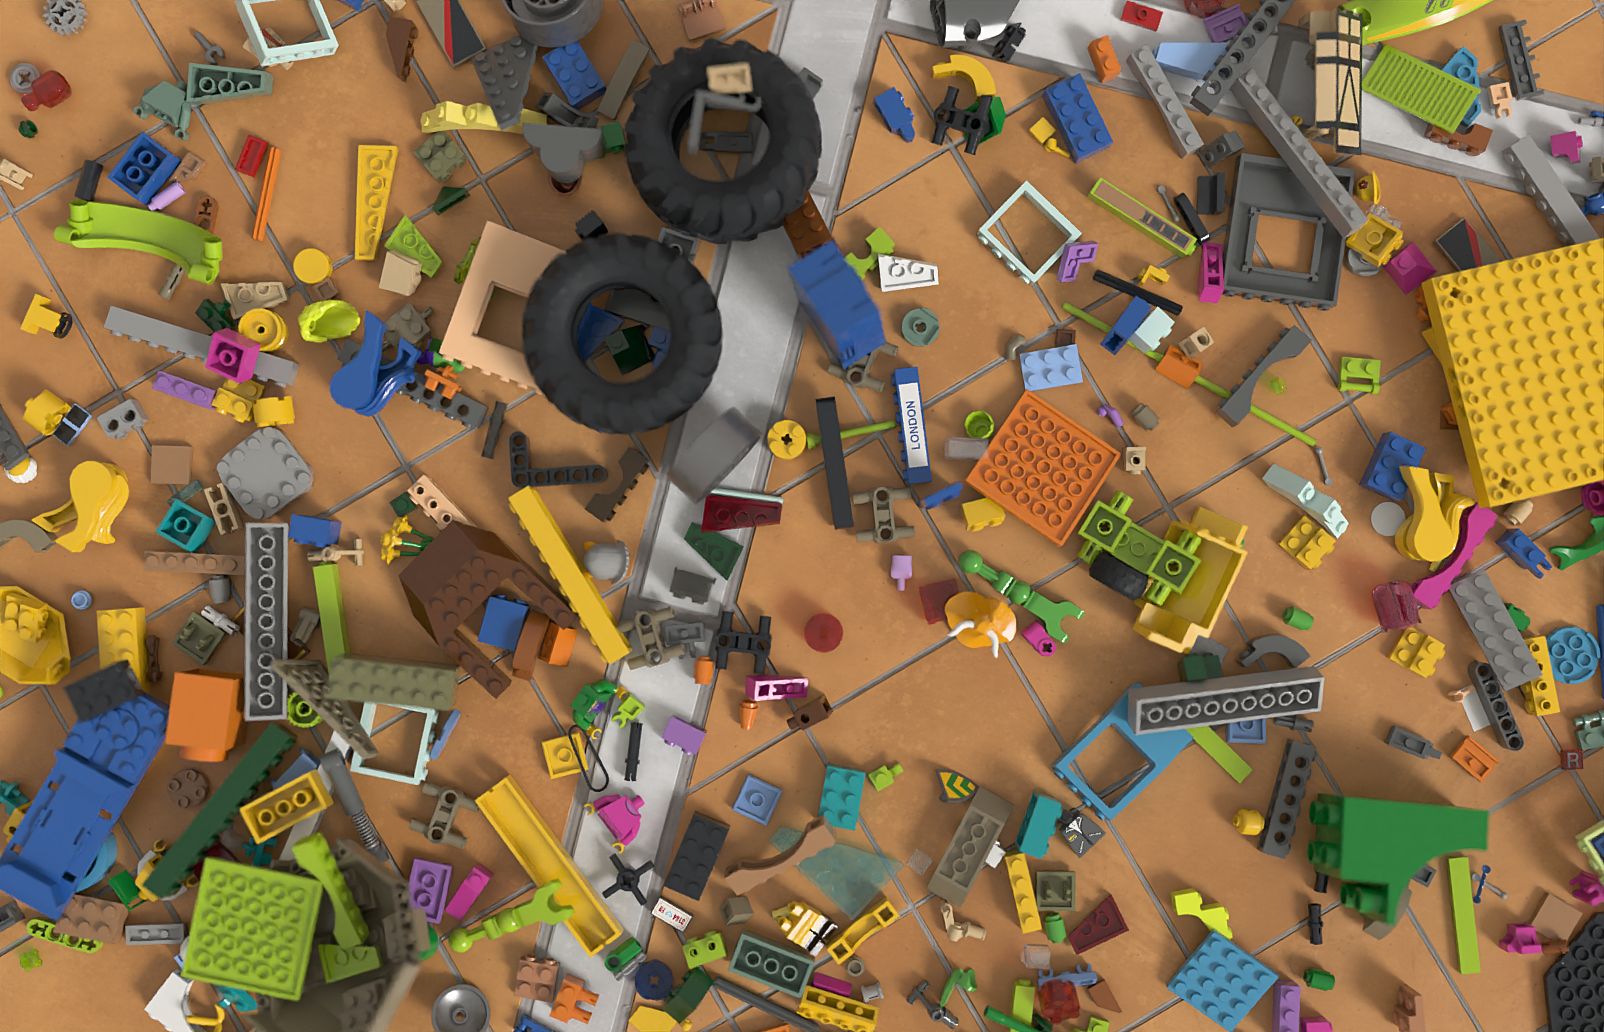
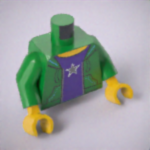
M604 679L584 685L570 705L574 709L572 712L573 721L583 730H586L589 736L597 739L594 737V732L599 731L602 733V731L591 723L614 693L621 701L625 699L622 696L624 693L630 694L624 686L617 687V685Z

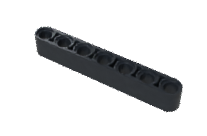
M835 396L818 398L815 400L835 530L854 527Z

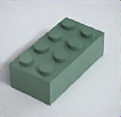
M742 929L730 960L728 971L801 999L815 963V956Z

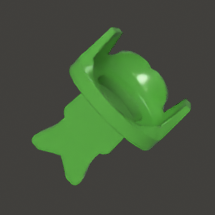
M961 968L954 969L941 993V1008L947 1004L956 984L967 991H976L978 986L975 981L974 970L970 969L967 973H964Z

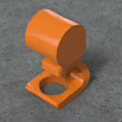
M1421 286L1415 291L1416 302L1423 305L1417 309L1416 318L1424 322L1431 319L1430 315L1425 313L1428 307Z

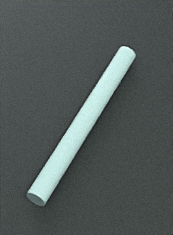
M715 488L709 493L710 495L782 503L783 505V497L722 488Z

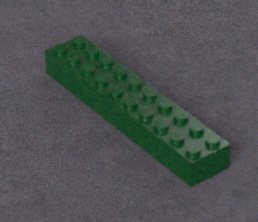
M271 723L141 886L159 899L169 898L172 894L176 895L182 888V881L185 878L188 879L194 873V866L198 862L201 863L207 857L208 853L206 851L209 847H214L221 839L219 836L221 832L228 830L233 824V817L241 813L239 809L246 806L245 802L257 794L259 791L257 787L261 782L265 783L272 774L270 771L274 766L278 767L284 760V757H282L287 750L291 751L297 742L295 740L298 736L280 723Z

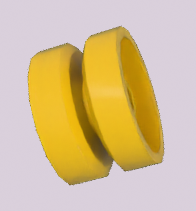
M263 308L252 309L246 312L238 325L239 334L260 343L259 351L264 353L275 352L281 349L289 336V329L285 319L279 314Z

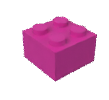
M228 328L214 332L205 368L237 383L252 379L261 344Z

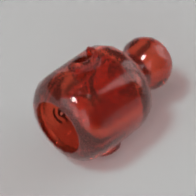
M49 70L32 81V93L24 94L21 97V101L31 112L38 110L41 104L47 108H53L71 96L72 88L58 71Z

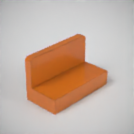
M1170 344L1155 370L1181 386L1189 388L1200 374L1203 363L1193 357L1188 359L1183 351Z
M549 622L538 659L549 664L567 667L578 631L572 628L563 630L558 624Z

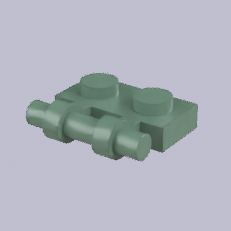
M1603 709L1589 715L1581 714L1578 718L1572 719L1575 726L1581 725L1580 730L1574 731L1579 750H1587L1604 745ZM1597 721L1598 725L1590 727L1591 722Z

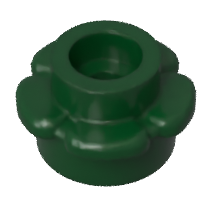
M30 120L21 121L19 125V132L23 137L31 139L38 134L36 125Z

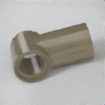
M307 607L302 608L298 617V624L290 636V641L301 647L307 645L314 630L318 629L321 625L319 611Z

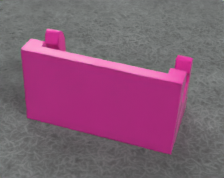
M1582 871L1580 875L1570 880L1569 885L1571 886L1580 883V888L1572 892L1574 898L1592 906L1604 901V886L1599 881L1600 877Z

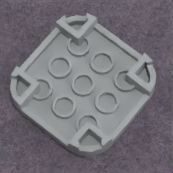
M272 427L261 428L229 451L217 465V471L224 485L243 510L254 519H271L277 516L278 512L312 488L314 473L312 466L307 464L284 431Z

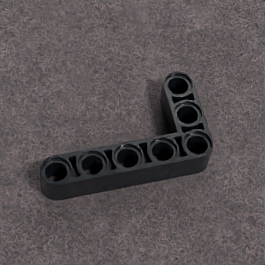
M514 432L509 437L511 480L517 487L595 484L606 481L608 477L607 470L600 465L531 469L529 437L522 432ZM518 436H522L524 439L521 446H517L515 443V439ZM519 455L525 457V462L522 465H518L516 462ZM597 469L603 471V476L600 479L594 478V471ZM578 470H582L584 477L577 481L575 473ZM562 471L564 479L558 482L555 478L556 474ZM539 473H544L545 480L542 483H538L536 479ZM520 474L526 476V481L523 484H519L517 480Z

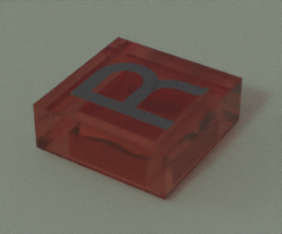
M1581 749L1560 750L1562 770L1583 769V753Z

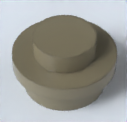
M854 956L847 960L846 971L849 975L856 977L864 972L865 964L860 957Z

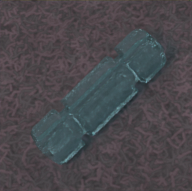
M194 480L190 483V486L187 485L176 493L175 496L169 498L167 502L170 507L175 499L185 502L195 495V492L202 490L204 486L199 480Z

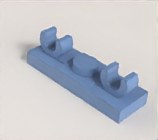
M1090 963L1087 964L1086 972H1083L1080 965H1077V974H1071V972L1067 971L1060 973L1057 977H1053L1052 968H1049V976L1047 977L1042 974V969H1040L1037 988L1038 991L1096 984L1097 975L1096 972H1091L1092 966Z

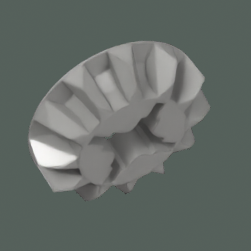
M19 64L10 74V83L17 92L24 95L26 93L32 94L34 90L39 89L38 86L42 82L40 79L42 74L31 64ZM21 75L29 77L30 83L25 82Z

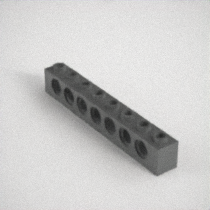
M1261 0L1259 2L1262 5L1260 9L1253 10L1248 17L1250 20L1248 25L1243 24L1236 33L1239 37L1236 41L1232 39L1226 46L1225 50H1227V53L1224 56L1220 55L1214 63L1215 69L1213 71L1209 70L1202 79L1204 84L1194 89L1191 93L1193 98L1189 103L1206 116H1209L1295 0H1283V2L1278 0ZM1264 11L1270 12L1271 17L1266 16ZM1253 26H1257L1260 32H1256ZM1241 41H1245L1249 48L1244 47ZM1230 57H1235L1237 59V63H1233L1230 60ZM1218 72H1223L1226 78H1221ZM1207 87L1213 88L1215 93H1209Z
M349 339L346 340L337 360L343 362L341 366L344 367L354 359L361 349V345ZM381 356L380 364L382 366H386L394 362L384 356ZM415 371L414 381H416V388L410 390V383L408 382L396 391V393L403 396L405 393L411 395L410 399L419 404L422 401L427 403V408L437 413L439 409L446 412L444 416L455 421L458 418L462 420V425L470 429L473 426L480 427L489 409L458 392L451 399L450 405L444 407L443 400L446 397L441 395L444 388L441 384H438L433 396L427 399L426 392L429 389L424 387L427 377ZM463 406H467L468 412L462 416L460 409Z

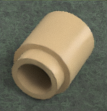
M1528 499L1514 501L1504 512L1505 521L1513 526L1515 524L1521 525L1532 512L1534 505Z

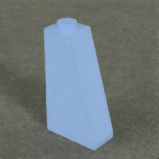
M1160 43L1157 49H1153L1152 54L1162 70L1204 82L1202 80L1209 70L1213 71L1215 69L1214 63L1220 55L1224 56L1227 53L1225 48L1229 43ZM1218 72L1219 76L1223 78L1224 73Z

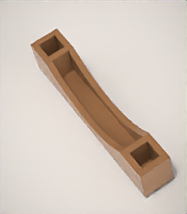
M145 551L144 571L244 575V555Z
M823 814L807 823L803 834L791 848L779 855L762 860L741 859L726 867L725 880L736 895L746 893L752 887L765 883L772 876L780 875L785 869L798 865L808 857L815 856L824 848L833 846L836 842V831Z

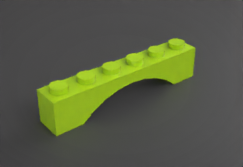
M321 832L301 837L291 849L299 865L315 875L328 891L334 904L336 915L333 933L341 949L361 945L370 932L360 914L359 908L354 902L351 891L344 881L343 875L336 865L334 857L329 851L326 840Z

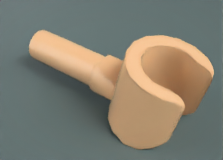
M1471 686L1462 691H1450L1448 696L1454 695L1452 703L1463 702L1464 696L1475 691L1476 688Z

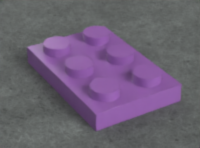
M416 857L414 858L409 880L413 909H425L426 921L440 924L454 865Z

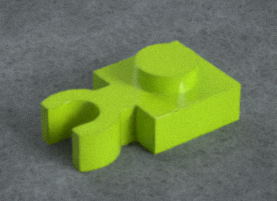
M630 693L619 704L617 710L620 712L614 713L611 721L614 722L616 719H621L619 728H623L626 724V719L629 718L633 721L645 708V704Z

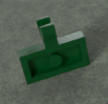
M209 298L205 299L195 312L213 332L225 328L233 330L235 324L225 315L231 307L227 300H224L222 304L217 302L215 305Z

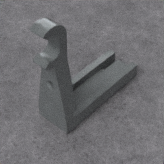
M697 90L688 141L689 153L697 154L704 104H708L707 107L755 112L761 106L760 97L756 99V105H748L743 102L745 100L743 94L740 96V99Z

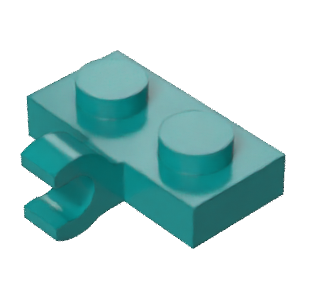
M224 985L218 986L217 989L224 998L218 1000L217 1003L222 1008L234 1003L236 1009L241 1012L256 1010L257 1001L245 990Z

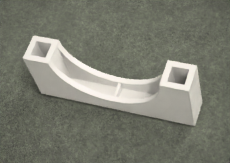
M178 968L172 972L144 1010L148 1012L152 1019L161 1022L168 1031L207 1032L199 1024L189 1023L185 1019L187 1015H192L189 1006V992L195 979L181 977L182 969ZM254 1027V1028H253L252 1030H250L249 1032H260V1031Z

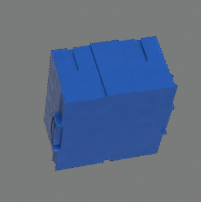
M833 240L802 260L787 266L799 303L822 335L844 371L848 366L853 365L854 362L886 343L879 308L865 289L864 281L861 280L853 265L850 266Z

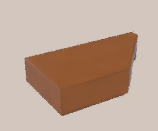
M1105 979L1087 987L1097 1007L1117 1013L1122 1012Z

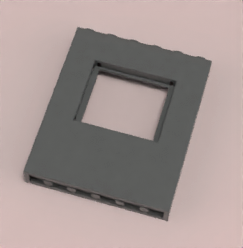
M1241 153L1236 158L1222 255L1223 296L1234 297L1235 295H1240L1242 299L1247 300L1260 298L1262 302L1268 303L1274 300L1280 301L1281 305H1291L1294 303L1299 304L1301 308L1315 306L1321 311H1329V309L1337 306L1346 238L1344 239L1283 159ZM1328 166L1352 198L1355 169ZM1259 215L1317 223L1310 274L1252 266Z

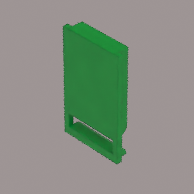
M127 870L108 880L129 912L147 901V899H142V901L132 907L128 906V903L139 897L138 892L140 889Z

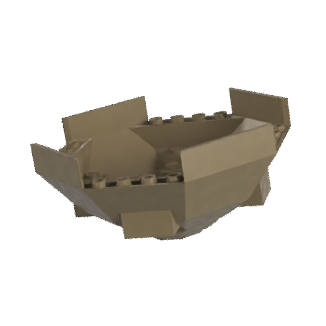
M336 838L337 845L328 848L370 932L365 941L358 946H379L383 966L326 983L318 944L339 945L333 933L336 918L334 904L324 886L301 998L296 1001L256 992L258 1013L243 1014L242 1016L260 1032H385L421 966L419 952L430 949L425 909H413L409 882L352 839ZM296 858L289 861L272 860L268 868L318 879L309 870L299 865Z

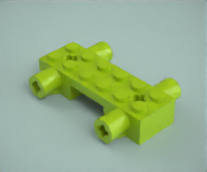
M1116 491L1108 505L1099 500L1097 501L1079 530L1078 536L1086 541L1078 552L1077 557L1092 565L1097 555L1105 551L1154 580L1144 597L1162 606L1170 591L1180 596L1201 560L1193 556L1202 539L1192 532L1184 530L1176 545L1168 540L1165 542L1134 524L1130 518L1125 516L1133 499L1120 491ZM1108 524V529L1110 530L1102 532L1100 526ZM1176 564L1178 571L1170 572L1168 565Z

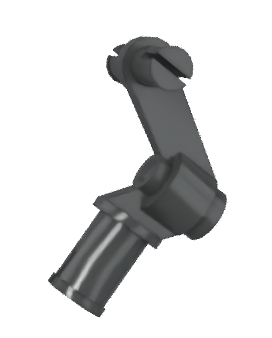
M924 979L918 987L913 988V993L906 1001L913 1005L919 998L926 1006L928 1015L932 1020L943 1022L950 1029H955L952 1023L957 1026L959 1019L950 1014L947 1008H941L938 1003H930L923 994L927 987L930 986Z

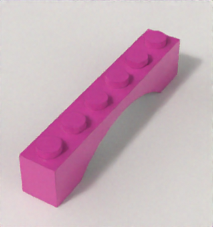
M1478 502L1467 507L1460 517V536L1451 558L1435 573L1416 580L1405 596L1423 609L1435 608L1440 602L1439 598L1451 587L1450 582L1461 573V567L1465 561H1468L1473 556L1472 551L1483 542L1487 530H1490L1496 522L1494 520L1498 515L1488 508H1479Z

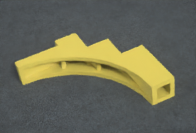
M445 101L436 104L435 109L422 113L420 121L422 125L421 132L424 133L454 129L501 131L491 106L481 103L464 106ZM523 108L520 113V122L503 131L523 134V123L547 125V115Z

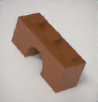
M1428 123L1424 137L1429 138L1434 143L1446 144L1450 149L1465 151V154L1469 156H1478L1485 152L1493 130L1474 123L1467 128L1465 135L1458 133L1456 130L1451 134Z

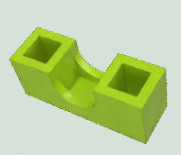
M881 227L877 228L865 239V244L871 251V255L868 258L858 259L852 252L845 257L850 266L853 265L861 280L866 277L864 274L869 269L873 271L879 265L878 254L890 256L894 252L895 243Z

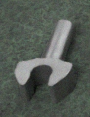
M201 32L195 33L194 37L206 50L204 58L209 63L218 65L213 58L216 53L225 59V52L219 45L212 46Z

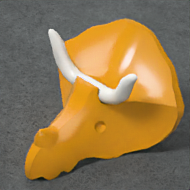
M962 591L949 598L944 606L948 624L952 629L948 636L955 635L958 641L965 646L971 648L992 646V653L997 658L998 644L1011 641L1015 635V615L1011 608L1008 607V604L994 597L986 599L985 596L977 592Z

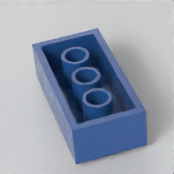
M1080 73L1045 89L1042 97L1075 164L1111 146L1113 140Z

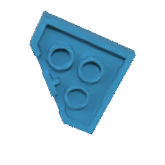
M1462 46L1441 70L1480 88L1476 70L1478 60L1470 51ZM1478 95L1460 122L1465 128L1481 113Z

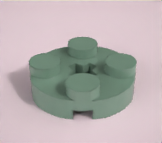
M926 308L909 311L902 321L901 333L904 339L916 347H925L934 342L939 334L937 316ZM924 323V329L926 330L924 332H917L915 325Z

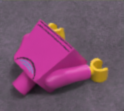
M619 794L604 795L594 802H589L584 805V808L587 806L592 808V811L587 815L596 812L616 839L612 848L615 845L621 847L618 851V854H620L625 846L637 836L641 825L639 820L642 817L638 809L645 802L639 795L630 801L626 795L621 797Z

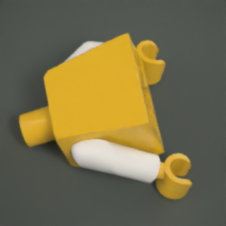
M157 840L154 843V849L150 850L138 863V877L135 880V884L140 889L138 895L143 900L149 898L150 901L154 902L159 899L141 886V884L162 860L163 856L160 853L157 855V853L168 849L169 844H165L162 849L159 845L163 840ZM192 874L187 879V882L181 883L182 888L176 895L172 894L169 898L166 897L160 900H174L185 893L188 887L198 885L200 880L197 883H192L191 878L195 876Z

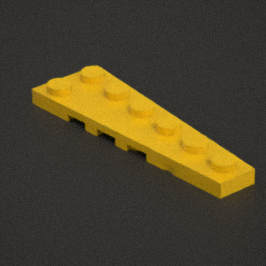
M358 145L355 260L376 261L398 153L397 146Z

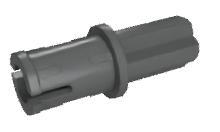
M1296 715L1273 718L1275 725L1289 727L1291 730L1298 729L1312 732L1310 728L1314 726L1313 720L1297 718Z

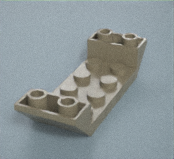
M980 786L926 889L960 908L1004 827L1014 804Z

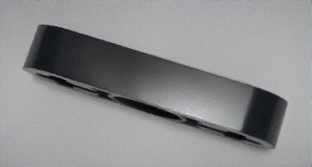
M1182 192L1173 198L1174 204L1191 234L1197 239L1196 242L1199 245L1210 240L1209 233L1186 194Z

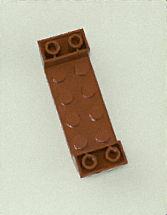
M807 190L804 195V204L788 216H785V223L783 224L784 230L799 260L807 257L832 240L840 250L834 236H831L809 190Z

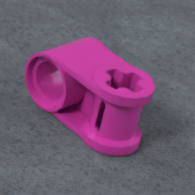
M1036 620L1021 631L1023 637L1040 655L1051 656L1056 650L1055 643ZM1043 643L1050 645L1048 647V649L1050 650L1049 652L1042 651V649L1044 648L1042 645Z

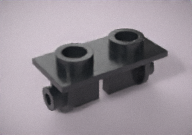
M1021 22L1010 24L1006 28L1004 37L994 47L995 51L991 55L992 57L1000 56L999 60L1003 63L1011 59L1016 51L1011 46L1012 43L1018 47L1026 36V30L1020 27Z

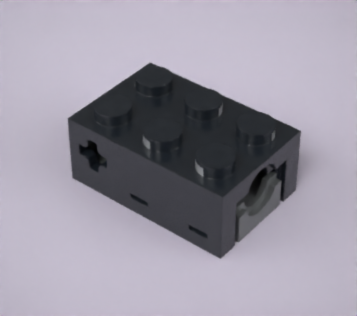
M128 659L115 662L63 687L80 723L92 721L145 695L143 689H140L141 685L132 667H129L131 664Z

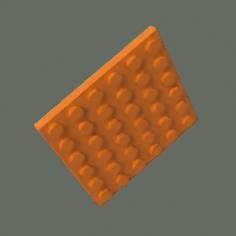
M1026 389L964 482L1060 548L1118 461L1121 453Z

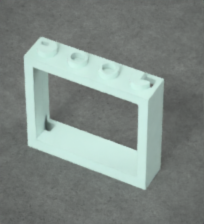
M235 0L234 3L261 66L334 55L339 46L320 0H307L324 40L270 49L266 45L250 4L276 0Z
M1027 180L977 232L978 238L982 241L981 243L984 245L988 244L992 248V253L997 258L1005 260V265L1011 271H1016L1020 275L1019 278L1022 282L1024 281L1027 285L1030 284L1031 286L1063 254L1065 244L1074 243L1082 234ZM1022 194L1069 238L1035 274L1028 270L988 231Z
M364 702L360 724L370 738L377 703ZM388 705L427 713L414 776L364 766L365 759L359 756L355 750L350 771L419 785L423 780L425 781L428 774L426 764L431 759L429 756L431 752L430 745L435 740L436 732L434 731V726L439 721V712L436 709Z

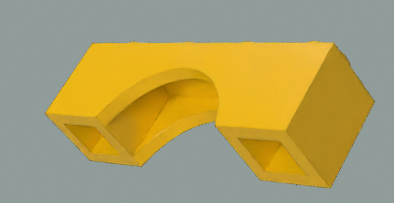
M1019 850L1006 852L1003 858L1014 895L1020 929L1023 934L1041 930V922L1025 854Z
M885 896L826 944L827 951L839 965L852 955L857 947L871 934L887 927L900 916L899 911L889 898Z

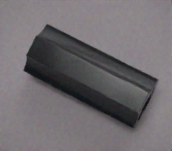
M90 160L84 161L75 197L86 201H93L103 165Z

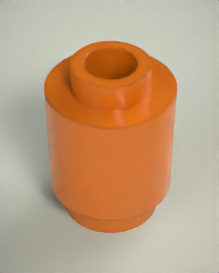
M698 656V660H694L693 678L695 683L710 684L713 675V661L708 656Z

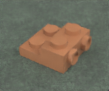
M531 954L522 956L519 961L514 996L552 1003L560 962H555L556 960L553 958L537 959V956Z
M1400 985L1398 999L1401 1005H1394V1012L1392 1013L1394 1024L1399 1027L1400 1032H1426L1422 995L1408 985Z

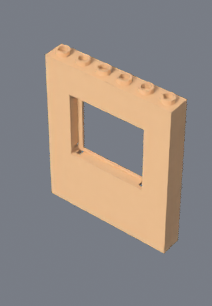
M487 221L439 354H442V359L450 362L456 359L461 361V366L472 369V366L480 368V373L488 376L491 373L496 374L499 380L507 383L509 380L517 382L516 386L526 390L527 387L534 388V393L544 396L530 374L524 353L477 336V332L494 286L528 298L535 280L541 277L547 265L558 254H566V251Z

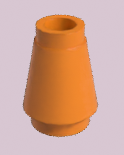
M745 699L739 705L740 727L752 729L758 706L756 701Z

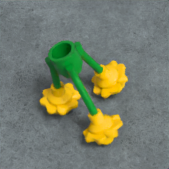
M408 515L397 517L392 528L382 533L380 539L383 545L381 559L387 561L388 565H390V562L395 557L418 556L433 541V537L426 536L408 525ZM405 531L409 534L411 532L425 540H421L419 544L402 540V538L396 536ZM403 544L419 548L418 551L421 552H402L401 550H395L393 546Z

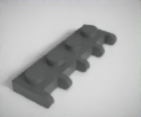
M1526 20L1504 24L1498 28L1516 101L1544 94V90L1537 91L1535 79L1540 78V74H1533L1530 61L1536 59L1535 55L1529 56L1526 42L1531 41L1530 36L1524 37L1521 27L1527 24Z
M0 404V457L5 456L8 462L4 465V468L11 470L29 457L30 453Z

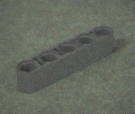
M1474 661L1470 663L1467 669L1468 674L1476 688L1477 695L1499 745L1511 751L1521 750L1524 746L1523 737L1492 668L1488 663ZM1481 666L1482 673L1479 675L1478 668ZM1487 684L1490 685L1489 692L1485 690ZM1495 702L1498 703V707L1496 710H1494L1493 708ZM1505 720V726L1502 728L1501 722ZM1512 737L1513 743L1509 745V740Z

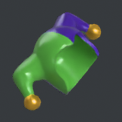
M431 337L424 353L422 351V341L415 346L422 352L416 361L420 365L430 364L435 368H446L448 365L453 366V372L461 373L465 369L464 366L460 365L461 362H458L456 359L453 362L442 359V354H439L443 340Z

